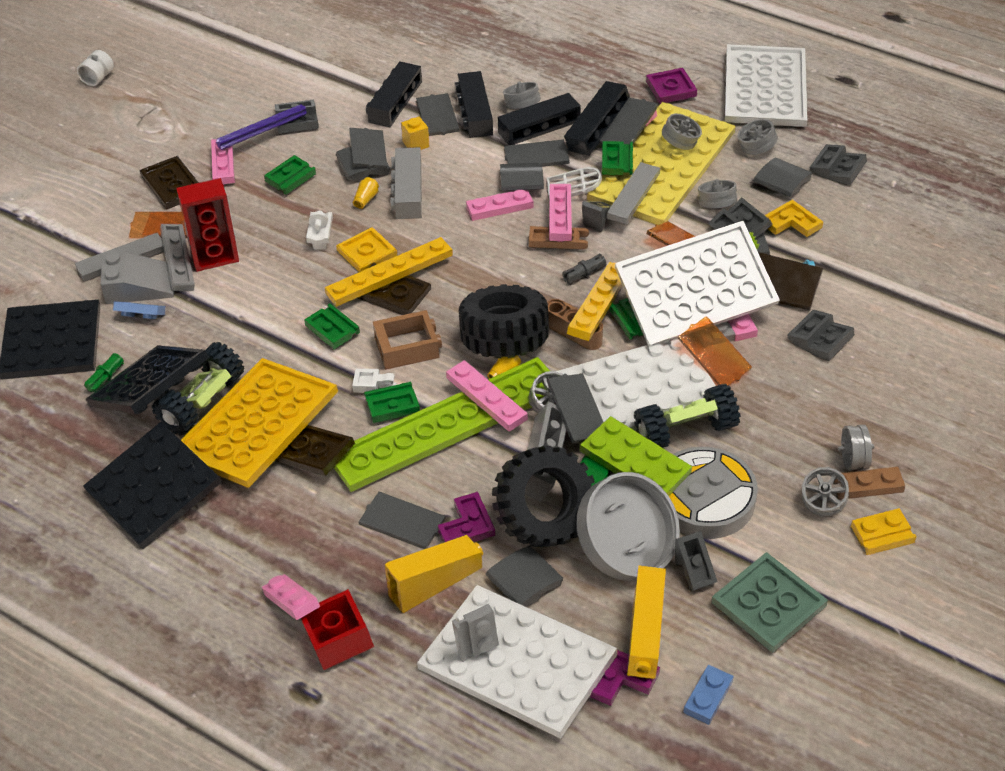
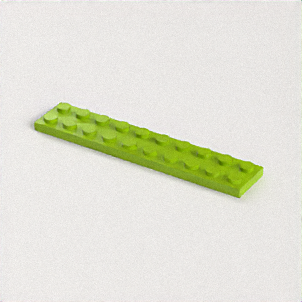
M536 357L488 380L525 411L532 408L529 402V392L534 380L538 375L550 370L539 357ZM542 382L536 385L537 388L546 390ZM460 392L355 440L353 447L335 465L334 469L350 492H353L498 424V422L467 395ZM535 393L538 400L544 397L543 395Z

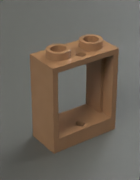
M427 310L373 321L374 338L385 370L439 358V348H442L440 334H435L436 324L434 318H429ZM424 329L428 340L391 347L388 337Z

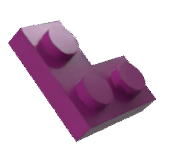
M478 491L454 498V506L460 518L438 525V532L443 543L468 535L473 542L496 536L495 527Z
M617 650L616 658L605 671V674L589 697L612 706L622 685L649 695L660 674V667L657 666L655 679L628 676L629 654Z

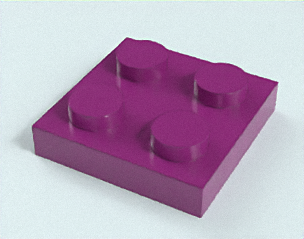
M684 68L646 75V82L659 104L697 97L698 90Z

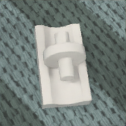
M319 210L310 213L306 241L307 243H312L313 249H326L331 232L332 212L325 214Z

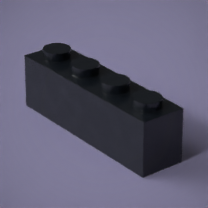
M399 61L396 67L391 70L388 78L383 81L380 89L375 92L372 100L367 103L366 114H368V123L389 128L393 125L422 83L421 66Z
M481 71L458 73V82H454L458 106H460V115L463 118L464 130H468L469 138L493 136V118Z
M605 81L564 135L569 151L590 156L629 99L630 95L626 85Z
M566 93L498 116V134L508 145H515L572 125L581 114V105L570 93Z

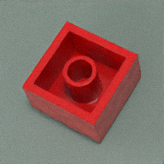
M349 589L319 602V608L301 618L323 670L374 647L367 626Z

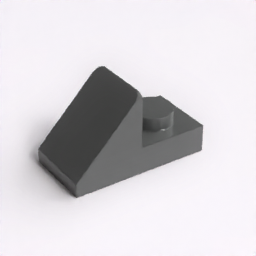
M583 201V225L600 232L603 231L607 212L612 205L601 201Z
M698 531L675 539V564L682 565L689 589L696 590L718 582L702 532Z

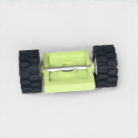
M213 342L205 350L209 358L203 362V368L201 369L203 372L198 373L180 392L177 391L175 393V390L168 389L165 396L153 403L151 408L153 409V414H156L155 418L160 420L169 430H172L174 434H186L198 421L199 414L196 413V408L202 409L211 402L210 398L215 393L231 386L244 372L243 361L238 359L240 356L234 354L232 348L228 349L226 344L222 345L221 342Z
M721 384L706 389L703 399L691 402V404L684 406V408L683 405H679L663 412L657 404L642 407L634 412L636 432L660 447L665 448L670 444L669 427L702 418L706 415H709L708 420L711 421V425L715 427L716 431L732 428L740 423L739 417L741 415L738 412L740 408L736 403L738 400L736 397L734 398V391L731 390L729 385Z

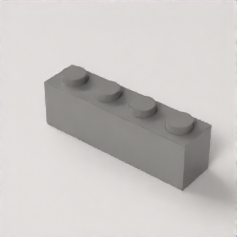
M420 147L395 148V157H391L392 169H395L391 170V181L395 183L391 184V196L395 197L391 198V211H395L396 219L422 218Z
M548 401L535 417L528 449L541 446L563 447L566 427L557 405ZM545 472L532 475L526 485L525 495L541 502L554 487L556 479Z

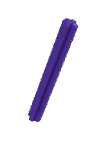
M302 104L219 137L216 139L217 147L221 150L303 117L307 114L306 107Z

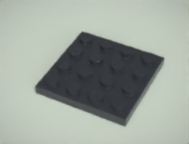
M99 299L7 308L0 356V380L95 371L101 308Z
M157 345L85 400L90 407L140 414L148 408L147 405L153 400H158L165 396L166 390L170 387L182 383L187 374L200 369L203 366V362L209 356L203 349Z
M160 422L84 484L83 487L125 532L144 549L222 483V481L211 468Z

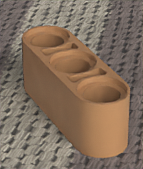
M551 299L547 302L550 329L589 350H596L602 346V322H600L590 341L568 335V326L579 309L560 299Z

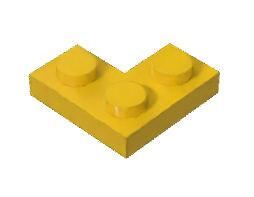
M793 199L765 215L772 222L768 230L775 235L792 226L808 237L823 227L822 220Z

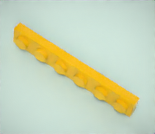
M439 237L324 287L325 294L337 307L453 256V250L442 237Z
M609 262L569 324L568 335L590 341L622 288V283L615 269V263Z

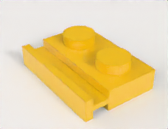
M900 508L855 519L851 523V528L861 546H864L866 555L913 544L917 537L911 532V526Z

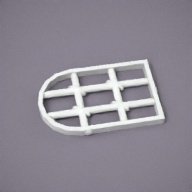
M585 167L547 177L549 201L550 181L563 178V181L552 184H567L572 181L581 180V184L571 186V189L582 188L581 190L571 192V197L596 189L602 181L600 171L593 167ZM581 174V176L570 179L566 178L572 175ZM599 175L598 179L587 182L584 179L587 177Z

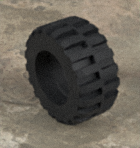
M507 284L488 286V288H481L476 290L475 293L471 292L459 306L461 341L468 350L477 355L481 354L484 357L493 356L494 358L523 356L541 347L549 336L547 300L539 291L532 290L530 287H520L514 284L513 286H507Z
M552 446L528 449L512 456V460L506 461L502 466L503 471L497 473L495 478L498 485L492 489V496H496L497 499L496 503H492L493 510L499 511L500 516L496 519L500 525L505 524L507 527L505 532L510 537L516 536L518 542L530 544L532 547L562 545L570 542L571 538H577L578 508L583 496L592 487L591 484L595 483L593 475L588 476L585 472L589 469L584 462L578 463L579 457L573 452L567 454L566 449L561 447L552 448ZM539 472H545L553 476L563 492L561 511L551 521H540L529 511L525 501L526 485L532 475Z

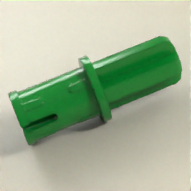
M113 353L105 363L96 367V372L84 383L85 388L89 392H95L107 380L110 381L113 377L112 375L124 364L123 358Z

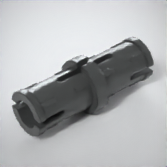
M599 253L589 260H582L578 262V265L563 271V279L565 282L567 281V284H571L580 278H587L594 271L607 265L606 259Z

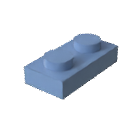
M114 301L113 311H121V316L135 317V313H142L143 318L157 319V315H165L166 306Z
M708 665L685 704L683 713L710 725L733 683L734 676Z

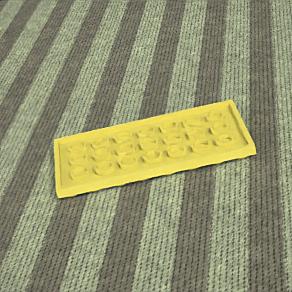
M662 102L656 109L657 117L644 127L633 144V173L640 162L660 168L659 176L638 206L633 217L664 227L733 136L736 126ZM677 113L688 116L701 127L702 135L697 140V144L693 149H679L664 139L662 128L671 114ZM623 173V175H602L600 185L587 193V200L601 201L612 205L632 175H629V173Z

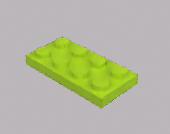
M612 416L580 444V452L615 474L633 472L644 475L656 482L668 496L692 472L691 465Z

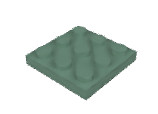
M766 552L714 594L711 603L773 653L827 606L828 600Z

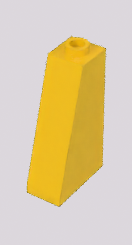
M468 535L387 562L385 564L388 596L402 613L407 612L481 569L483 556L481 546L477 542H473Z
M638 565L632 607L628 676L656 678L666 569Z

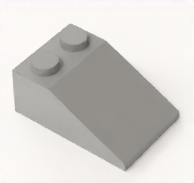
M127 252L102 254L101 288L106 304H113L114 301L133 302L174 297V291H171L166 262Z

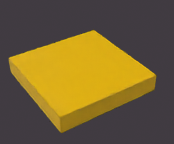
M373 227L336 245L337 251L358 272L368 269L373 263L379 264L398 256L397 249Z

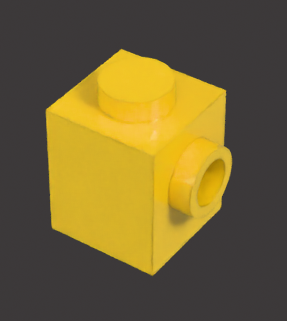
M420 116L401 122L402 142L407 148L420 147V150L429 147L428 127Z

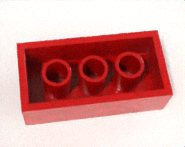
M221 178L176 188L196 272L239 262L227 194Z

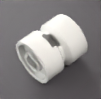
M95 50L77 67V74L85 84L96 86L113 70L114 63L107 53Z

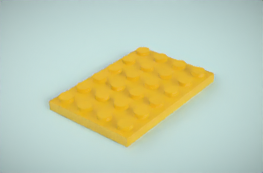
M261 358L181 441L218 476L249 488L338 393L337 385Z

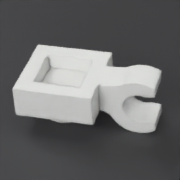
M356 369L352 384L353 393H364L396 385V382H394L395 374H380L379 369Z

